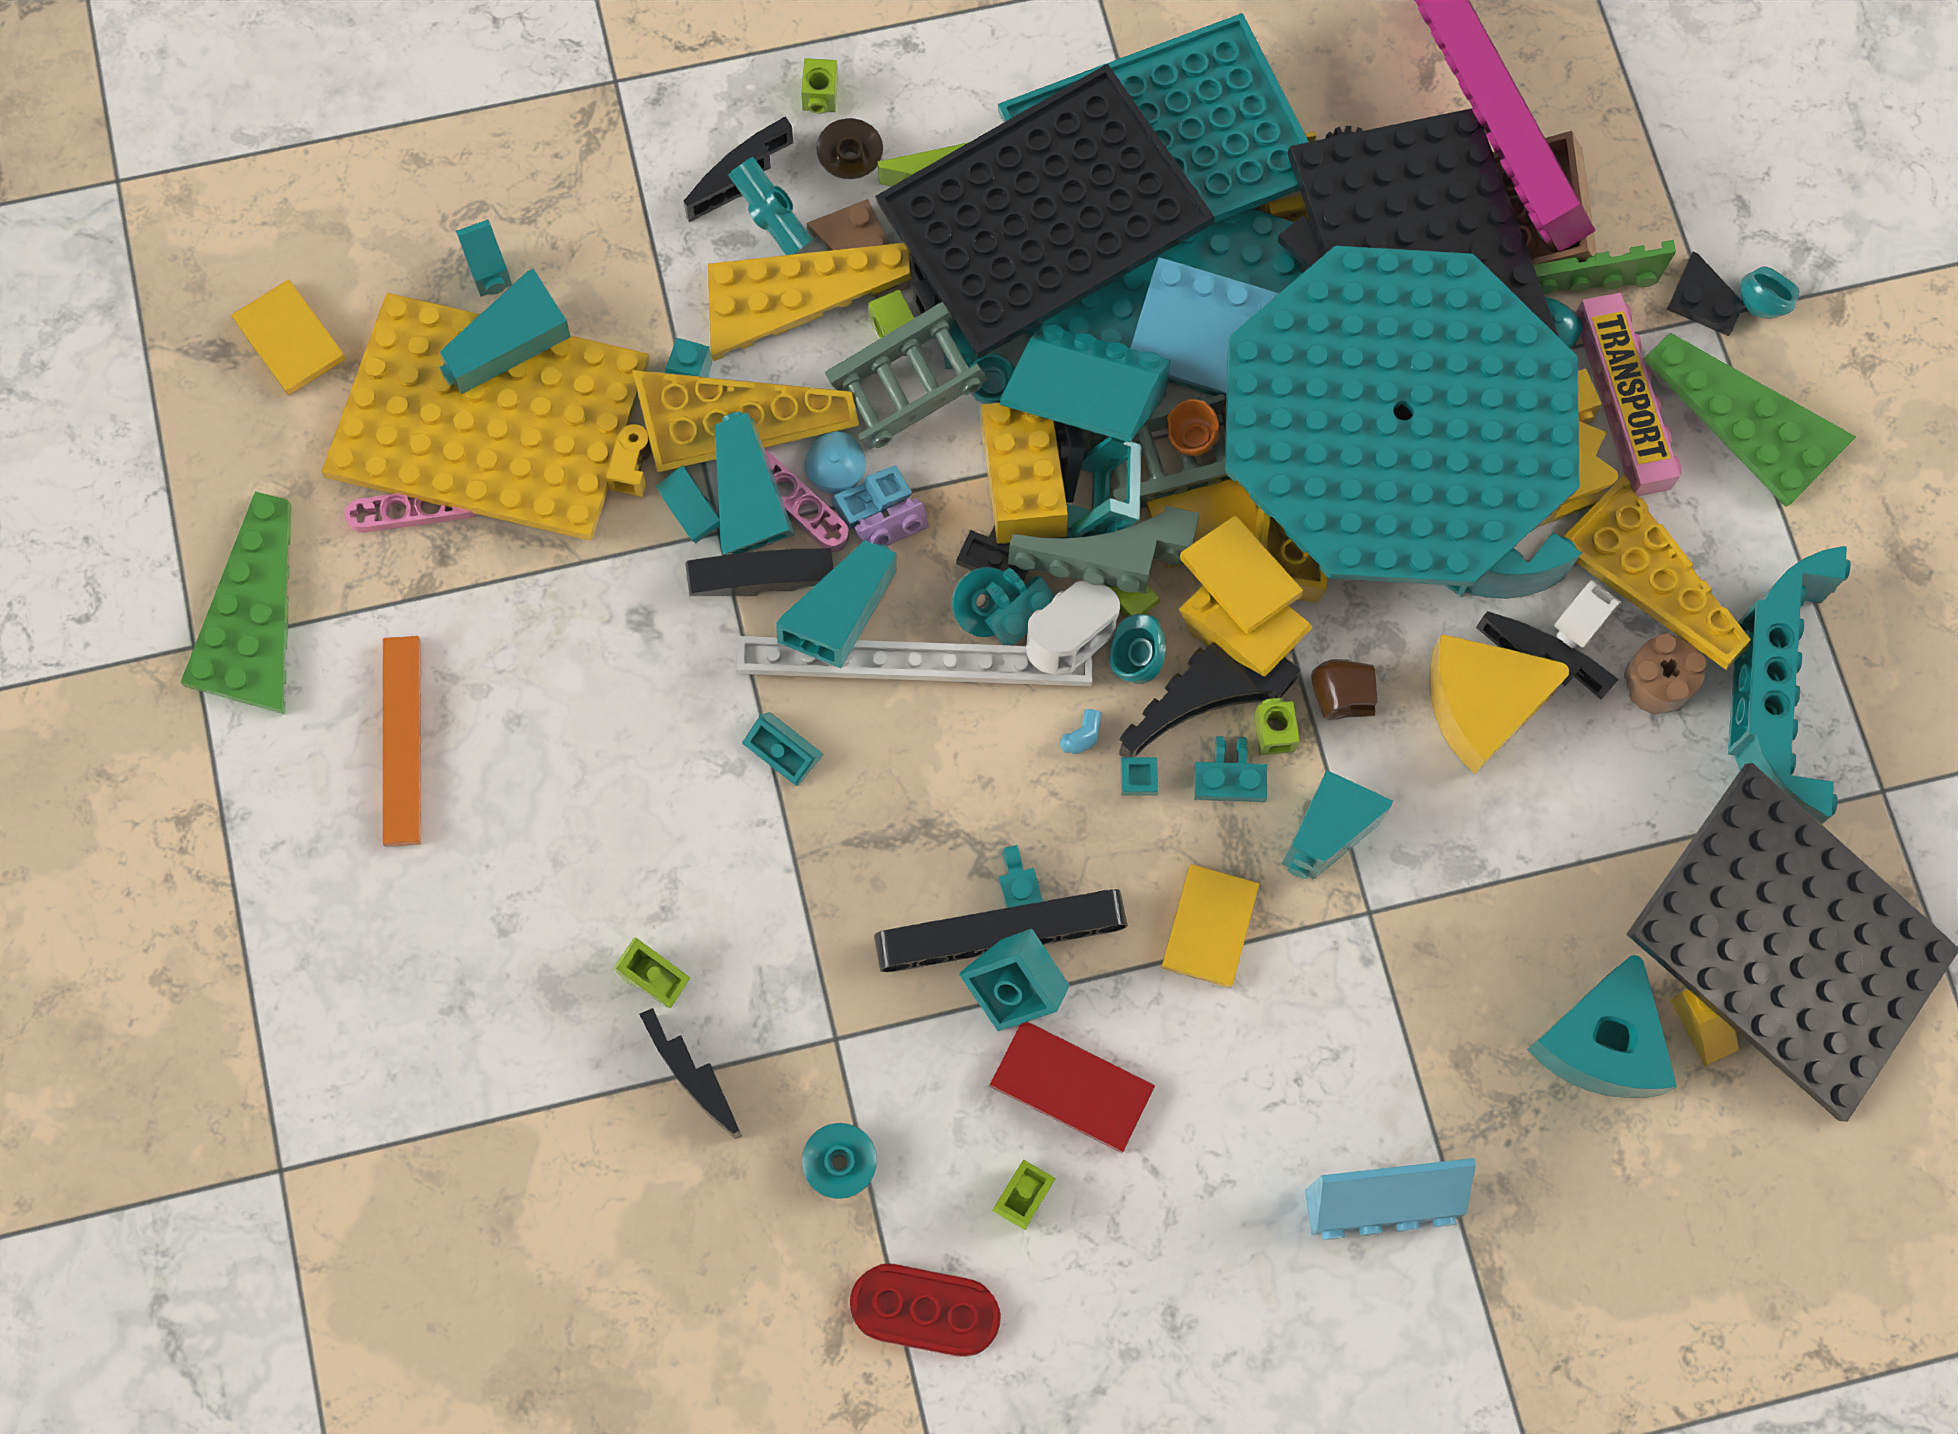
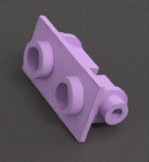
M907 498L905 501L888 508V517L884 518L882 513L879 512L866 519L859 520V524L854 526L857 537L862 539V542L866 540L873 544L888 546L928 528L929 524L923 502H919L917 498L913 500Z

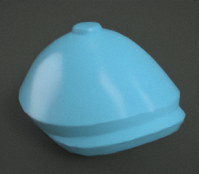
M840 431L821 435L812 444L805 458L807 477L815 487L829 494H837L855 487L863 477L866 469V460L861 446L853 436Z

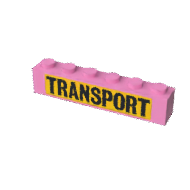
M1621 292L1584 299L1576 311L1583 324L1581 338L1624 474L1630 481V487L1637 496L1671 490L1681 477V463L1679 458L1674 456L1670 445L1671 432L1669 427L1664 425L1661 417V401L1658 395H1654L1651 386V370L1647 364H1644L1641 355V339L1638 334L1634 333L1631 324V308L1628 304H1625Z

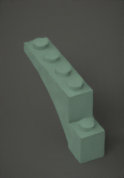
M1165 506L1162 513L1139 524L1111 533L1089 537L1060 539L1013 534L1009 547L1008 564L1016 565L1023 570L1034 569L1048 572L1060 578L1071 577L1085 580L1092 585L1104 584L1117 587L1125 592L1146 593L1154 559L1161 560L1170 565H1185L1180 560V553L1194 543L1200 513Z

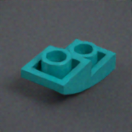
M681 466L656 485L666 504L695 544L720 526L719 515L684 466Z

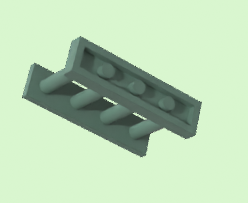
M943 301L824 372L830 384L836 390L852 392L854 403L868 427L858 436L869 449L887 445L893 439L892 436L963 394L970 395L981 388L982 383L988 380L978 364L971 368L967 366L949 333L950 327L954 326L955 322ZM932 338L938 340L957 374L956 377L941 386L938 385L919 350L922 344ZM902 356L908 357L927 394L910 404L890 368L892 362ZM873 373L879 375L898 410L882 421L879 420L861 387L862 380Z
M1205 394L1196 398L1197 400L1205 401L1215 410L1217 415L1222 414L1226 400L1224 394L1217 396ZM1174 407L1153 412L1134 436H1138L1151 474L1149 481L1140 483V509L1146 507L1147 502L1230 480L1231 478L1225 473V439L1221 428L1219 439L1213 446L1217 458L1215 463L1202 466L1197 464L1195 456L1179 453L1184 469L1182 472L1169 475L1164 473L1151 432L1168 428L1167 416ZM1092 431L1090 438L1091 447H1096L1110 436ZM1125 462L1113 470L1118 487L1112 491L1111 498L1124 502L1127 498V466Z

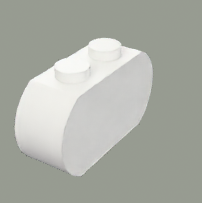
M1591 580L1555 623L1554 626L1560 630L1556 636L1571 648H1575L1577 644L1582 648L1585 647L1620 605L1621 601L1594 580Z
M1078 581L1066 591H1060L1045 608L1035 611L1028 621L1026 653L1029 661L1037 669L1048 674L1065 675L1074 671L1114 637L1120 611V602L1115 592L1104 584L1092 585L1086 581Z

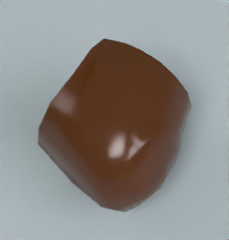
M1331 659L1321 663L1312 670L1311 680L1314 694L1326 720L1375 716V705L1378 703L1374 665L1353 662L1348 659Z

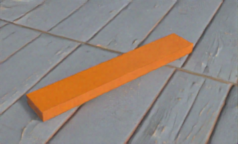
M419 636L383 638V845L385 847L421 845V640Z

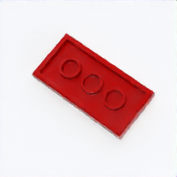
M1025 1022L1019 1025L989 1087L1123 1153L1155 1085L1030 1022Z

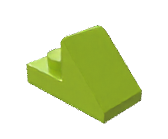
M636 937L632 939L614 966V970L624 982L640 988L664 1007L670 1009L691 978Z
M1023 1159L992 1211L1026 1230L1056 1178Z

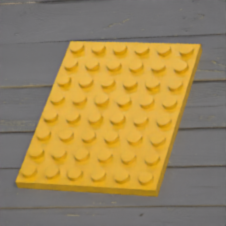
M386 292L321 472L324 478L391 494L398 493L409 496L412 499L418 498V500L446 505V507L450 508L453 506L473 511L475 514L592 541L609 489L606 475L620 431L630 424L638 399L632 370L647 371L650 361L649 354L571 336L561 343L461 394L455 383L450 386L448 385L439 367L444 365L440 351L480 314Z

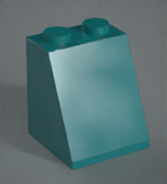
M1326 770L1315 790L1282 865L1287 866V870L1296 877L1316 879L1379 826L1391 808L1393 800Z

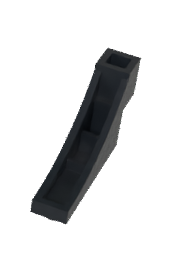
M1213 642L1205 651L1200 647L1187 662L1190 666L1183 675L1176 673L1167 683L1165 690L1168 692L1160 701L1154 698L1142 712L1145 718L1137 726L1133 723L1130 724L1119 738L1122 742L1119 755L1122 757H1136L1147 745L1166 731L1208 711L1231 705L1282 698L1296 682L1301 670L1284 657L1264 677L1243 664L1240 665Z

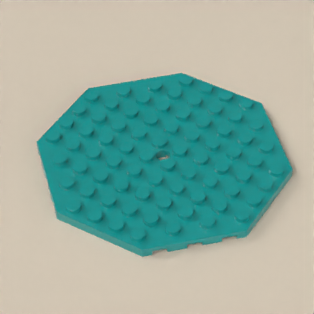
M1334 246L1229 336L1225 473L1234 482L1237 480L1250 494V498L1268 517L1272 516L1285 529L1284 533L1304 553L1307 552L1320 565L1319 569L1330 579L1472 586L1492 566L1497 564L1516 547L1523 538L1546 520L1563 502L1567 501L1580 487L1578 356L1474 254ZM1403 404V407L1410 411L1412 418L1405 421L1399 420L1394 415L1393 409Z

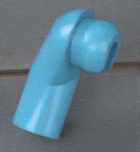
M1093 709L1084 710L1082 727L1071 732V734L1066 733L1061 737V749L1066 753L1080 754L1093 747L1098 740L1102 713Z

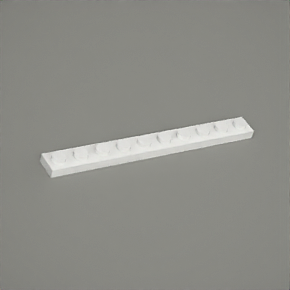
M738 636L737 674L1091 686L1092 655L1070 674L1053 675L1037 669L1029 661L1026 646L857 640L843 667L840 669L777 643V637Z

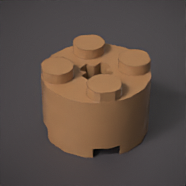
M1669 633L1659 634L1657 637L1648 640L1629 661L1624 673V679H1626V684L1630 691V699L1640 709L1652 714L1680 710L1702 686L1707 665L1704 655L1699 653L1687 640L1672 636Z

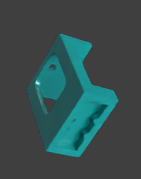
M1108 437L1083 457L1081 469L1093 473L1092 511L1072 524V537L1074 538L1111 533L1128 528L1140 520L1141 444ZM1127 461V498L1124 502L1110 498V476L1115 468Z

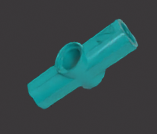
M754 157L749 158L728 174L749 203L748 211L752 220L761 229L769 231L785 255L796 254L813 241L792 212L793 203L789 195L781 187L772 184Z

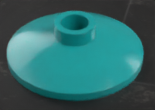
M992 567L977 568L967 573L957 584L952 598V610L959 626L969 634L977 637L995 636L985 620L999 607L986 588L994 582L1003 589L1010 599L1015 593L1005 581L1002 575L1003 571ZM984 594L985 602L982 606H978L977 599L980 595Z
M833 1123L818 1129L808 1139L802 1153V1169L807 1182L821 1195L833 1199L849 1198L863 1191L873 1179L877 1167L876 1150L869 1136L860 1128L847 1123ZM837 1156H843L847 1160V1165L843 1169H836L832 1164Z

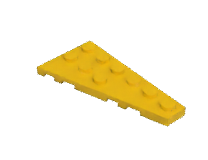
M903 243L708 263L710 347L713 361L725 357V353L739 347L742 350L754 345V341L770 334L776 336L824 316L823 312L830 309L853 304L852 300L872 293L875 295L911 280L909 251Z
M632 370L657 473L716 459L715 425L723 422L722 418L733 412L741 411L742 414L748 413L754 419L764 448L859 426L851 391Z
M1623 475L1564 536L1570 539L1575 544L1576 549L1582 552L1576 563L1727 670L1749 647L1751 639L1728 609L1722 607L1711 593L1712 588L1705 579H1700L1693 569L1692 562L1663 524H1658L1648 511L1649 506L1642 497L1638 498L1630 487V481Z

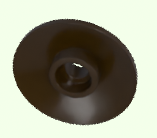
M854 118L840 119L829 124L821 132L817 140V156L822 167L833 176L842 179H858L876 169L878 161L882 159L883 142L878 131L869 123ZM847 152H853L856 154L851 157L845 156Z

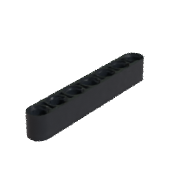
M1110 889L892 928L876 933L874 939L880 971L896 972L978 957L1000 940L1029 929H1033L1041 943L1045 945L1119 931L1126 928L1128 923L1121 891L1119 889Z

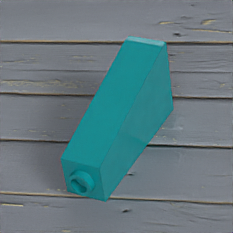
M534 268L519 278L440 351L444 365L439 367L448 385L450 386L455 383L461 394L571 337L567 320Z
M741 411L724 416L722 418L723 422L715 425L721 549L723 555L751 552L795 534L754 419L748 413L742 414Z
M864 540L779 618L776 623L777 643L841 669L897 572V553L891 551L885 545L873 544Z

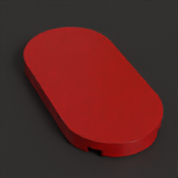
M880 1264L867 1270L855 1282L850 1295V1310L855 1324L866 1336L880 1342L955 1357H969L984 1351L994 1341L1000 1327L1001 1313L994 1295L983 1284L972 1279L897 1264Z

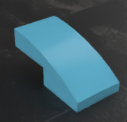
M894 465L866 476L863 484L833 495L831 502L840 518L846 523L848 529H851L859 524V520L866 519L879 512L884 513L888 508L905 501V499L911 497L912 491L897 466Z

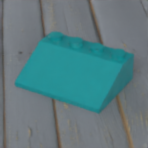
M1043 324L1030 338L1001 396L1000 405L1131 442L1166 396L1171 360L1162 358L1154 352H1140L1127 348L1122 343H1108L1095 339L1089 334H1076L1065 331L1057 325Z

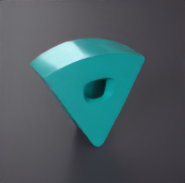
M1637 955L1628 957L1618 967L1613 969L1527 1049L1543 1066L1558 1077L1577 1087L1601 1095L1620 1098H1647L1664 1095L1677 1087L1646 968L1642 958Z

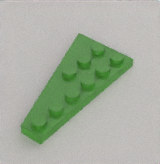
M1672 333L1664 337L1643 358L1785 507L1792 504L1856 438V436Z
M255 491L181 679V684L184 687L285 714L286 705L284 701V684H286L285 650L287 649L289 602L287 579H289L290 568L288 565V545H290L291 504L288 500Z

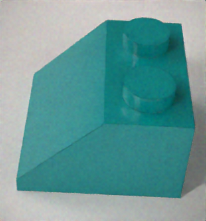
M1033 929L1000 940L959 974L997 1031L1057 1012L1070 986Z

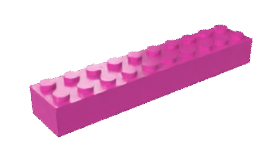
M1415 0L1422 18L1432 31L1431 34L1436 44L1442 50L1449 68L1459 81L1458 84L1463 94L1473 107L1472 110L1477 120L1484 127L1491 146L1501 159L1500 162L1505 172L1514 183V188L1519 198L1528 209L1533 224L1542 235L1546 244L1548 245L1553 242L1559 252L1594 233L1596 229L1470 0Z

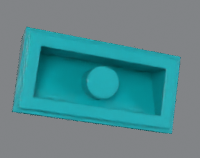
M770 712L758 717L742 741L744 746L795 786L802 782L823 756L821 751Z

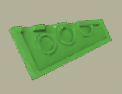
M1674 240L1661 242L1662 248L1645 251L1644 245L1630 247L1629 253L1611 257L1608 251L1596 253L1579 263L1577 257L1535 264L1533 266L1544 294H1550L1556 290L1569 289L1573 292H1582L1589 288L1597 287L1613 290L1625 285L1649 287L1659 282L1675 255L1676 249Z

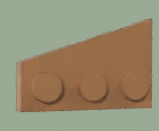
M868 199L807 222V230L814 237L817 236L827 246L828 251L890 244ZM908 281L872 295L878 299L899 289L903 291L909 288Z

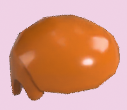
M1188 399L1179 402L1167 416L1168 438L1172 446L1182 455L1198 456L1209 452L1219 439L1220 424L1217 414L1205 401Z

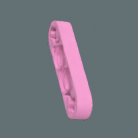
M765 450L776 483L785 481L791 483L794 487L790 495L781 496L788 517L820 547L831 548V552L842 550L847 545L849 539L846 523L779 460ZM812 504L817 507L818 514L812 519H804L799 515V509L803 505ZM824 517H827L825 518V526L830 531L834 532L839 529L838 540L834 537L827 540L826 529L820 525Z
M396 493L353 500L347 505L344 515L352 530L365 533L467 519L477 514L473 513V511L451 506L453 510L448 511L446 505H441L440 510L435 514H426L422 511L424 501ZM392 505H404L406 507L404 516L399 519L389 518L387 513ZM376 506H380V514L383 518L381 521H378L376 514H373L378 513L375 508ZM359 509H365L367 514H373L365 516V522L359 523L357 518L353 517L359 514Z

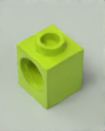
M804 58L801 90L802 110L817 114L836 111L837 60ZM819 86L825 87L822 90L814 89L815 87Z
M900 289L869 302V318L880 339L914 319Z
M1281 698L1263 701L1262 704L1257 706L1254 713L1260 756L1295 752L1300 740L1294 702H1283ZM1277 719L1283 723L1285 729L1275 731L1269 727L1267 721Z

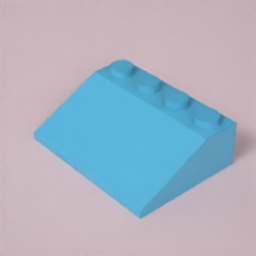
M1159 257L1130 349L1140 352H1154L1162 358L1171 360L1168 378L1227 395L1229 336L1279 293Z
M1470 1158L1321 1175L1305 1189L1311 1234H1322L1323 1240L1345 1238V1231L1359 1230L1360 1236H1369L1383 1233L1382 1227L1396 1225L1397 1232L1420 1229L1419 1223L1433 1221L1435 1228L1456 1225V1219L1467 1214L1476 1166L1475 1159Z

